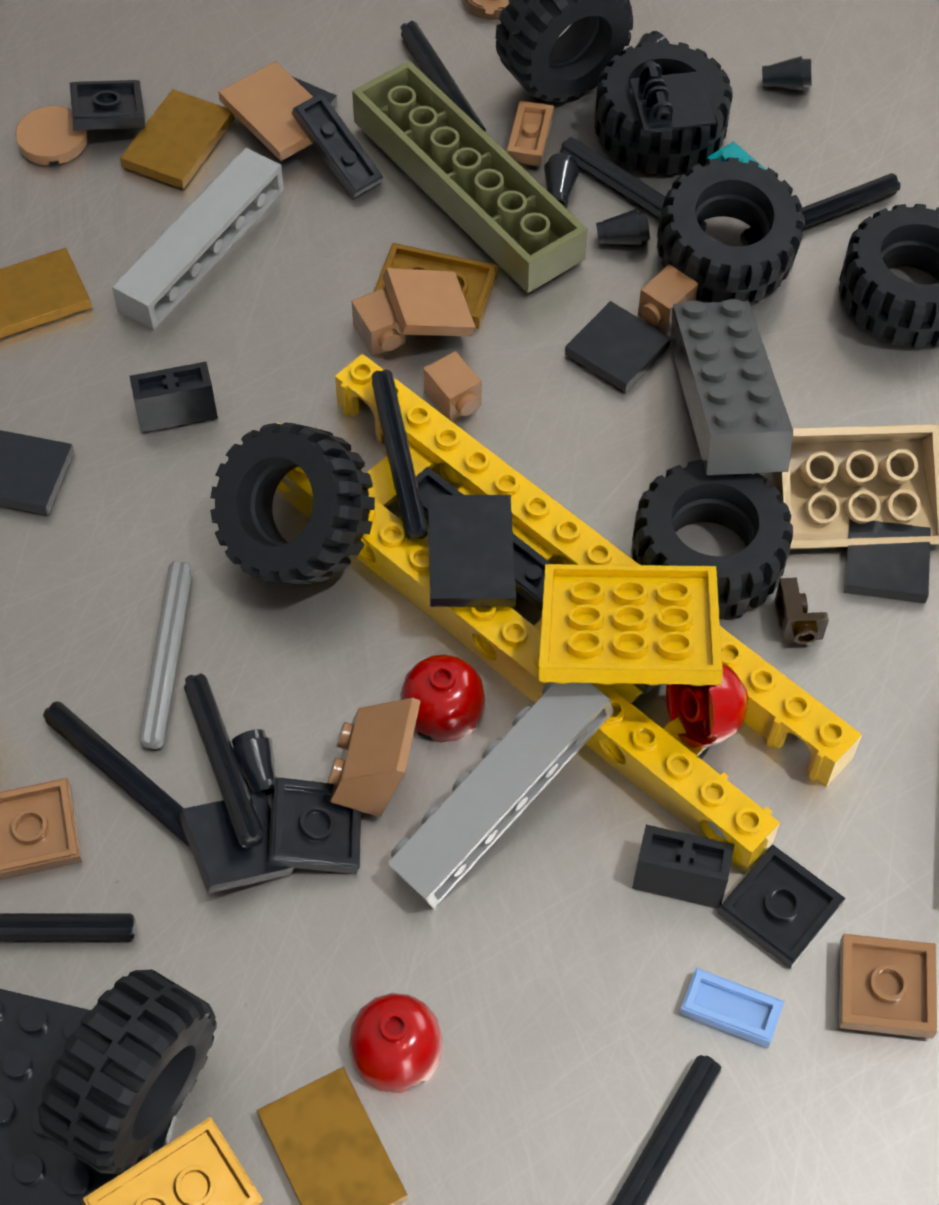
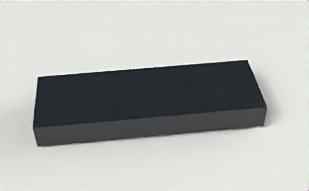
M322 92L293 108V117L352 199L382 183L384 177Z

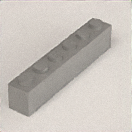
M245 148L236 158L230 160L226 169L214 181L208 183L204 192L193 203L185 207L182 215L170 227L163 230L160 238L148 250L140 254L137 262L125 274L117 278L112 287L117 311L154 331L284 191L281 164L248 148Z
M547 682L542 690L543 695L532 707L527 705L516 715L512 723L514 727L503 739L500 737L496 738L487 746L482 755L483 760L473 771L467 770L460 775L452 787L454 792L442 805L436 803L426 812L422 819L423 825L412 837H404L391 852L392 859L387 864L433 909L614 713L610 699L591 683L558 684Z

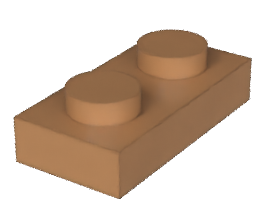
M519 101L507 148V153L517 163L542 165L554 116L553 105Z

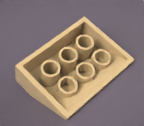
M939 424L793 428L789 471L773 472L774 486L783 496L781 503L785 502L788 505L792 515L790 523L793 525V539L790 549L847 548L848 545L930 542V545H939ZM849 519L860 524L880 521L931 528V536L848 539Z

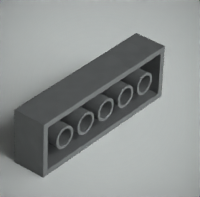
M728 299L724 302L703 303L693 300L684 304H673L670 345L706 475L788 472L793 428L749 301Z

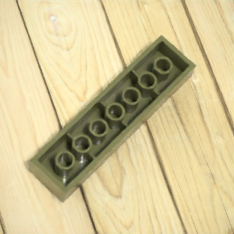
M407 61L352 90L354 123L527 293L585 260L588 229L411 61Z

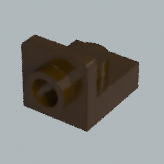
M797 577L780 578L774 601L781 642L810 644L817 640H822L829 622L828 613H808L807 597L805 593L799 592Z

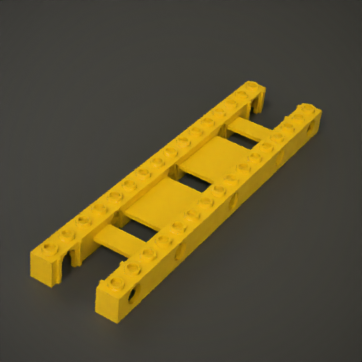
M361 354L335 375L337 405L342 408L344 415L348 416L350 414L352 417H355L359 413L358 397L364 400L374 414L375 433L377 440L382 443L384 437L371 375L376 370L382 371L383 369L364 354ZM394 378L416 476L428 466L464 495H511L513 534L552 564L639 565ZM388 455L366 472L370 474L373 487L369 488L368 492L369 497H375V510H369L368 521L373 522L370 534H363L361 541L364 543V547L358 556H354L536 703L543 695L542 690L547 683L539 682L542 618L533 626L511 607H430L428 534L424 539L408 540L405 537L402 520L386 508L397 499ZM298 466L284 476L288 485L281 480L276 492L310 519L313 508L312 488L307 475ZM720 626L722 662L735 671L748 692L747 711L743 722L767 740L766 745L770 748L775 746L780 749L785 743L787 733L799 737L811 752V758L806 769L810 773L809 778L812 781L818 779L827 787L853 759L862 734ZM591 683L610 699L614 713L585 744L697 836L735 844L731 864L746 874L774 842L780 822L771 815L772 810L768 807L765 809L760 807L730 783L727 774L723 772L720 775L701 760L698 756L707 747L691 748L681 741L677 734L686 733L679 717L672 722L670 721L664 728H661L632 705L643 693L635 685L630 683H614L610 685ZM707 821L717 826L723 832L727 840L718 836L709 827Z

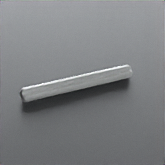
M174 561L168 568L139 734L140 744L146 749H160L164 743L192 576L191 566L187 562L180 563Z

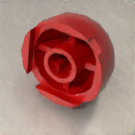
M446 654L435 655L416 663L406 674L400 699L415 698L421 700L414 729L416 734L419 731L423 735L430 736L431 741L439 743L450 742L469 735L477 727V722L485 710V694L482 679L473 666L459 657Z
M723 662L722 685L693 686L690 684H666L668 715L671 722L679 717L686 733H679L677 735L681 741L691 748H704L726 741L741 728L745 719L748 704L747 689L735 671Z
M390 993L375 997L360 1009L352 1023L349 1051L353 1065L365 1083L380 1091L394 1093L409 1091L410 1087L416 1086L422 1081L426 1082L431 1078L441 1061L443 1036L438 1019L423 1001L409 994Z

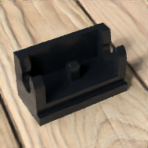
M206 361L129 376L141 433L218 418Z
M646 824L632 888L719 908L728 883L735 844Z

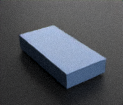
M695 968L680 1015L769 1048L784 1001Z

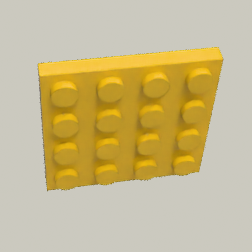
M545 564L539 682H555L558 684L601 683L605 685L614 683L647 685L690 684L693 686L722 685L723 669L716 566Z

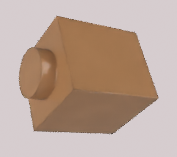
M667 265L641 289L638 315L648 324L655 325L667 334L671 330L673 304L696 301L699 283L672 265Z
M386 287L351 300L353 326L372 356L385 351H392L406 344V334H402Z
M456 351L423 368L424 393L450 421H454L461 416H468L482 405V381Z

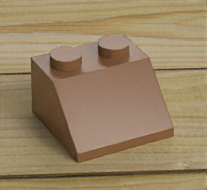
M408 698L358 708L351 724L343 723L336 747L343 749L341 759L335 757L327 781L334 785L330 802L374 816H382L405 774L421 700Z

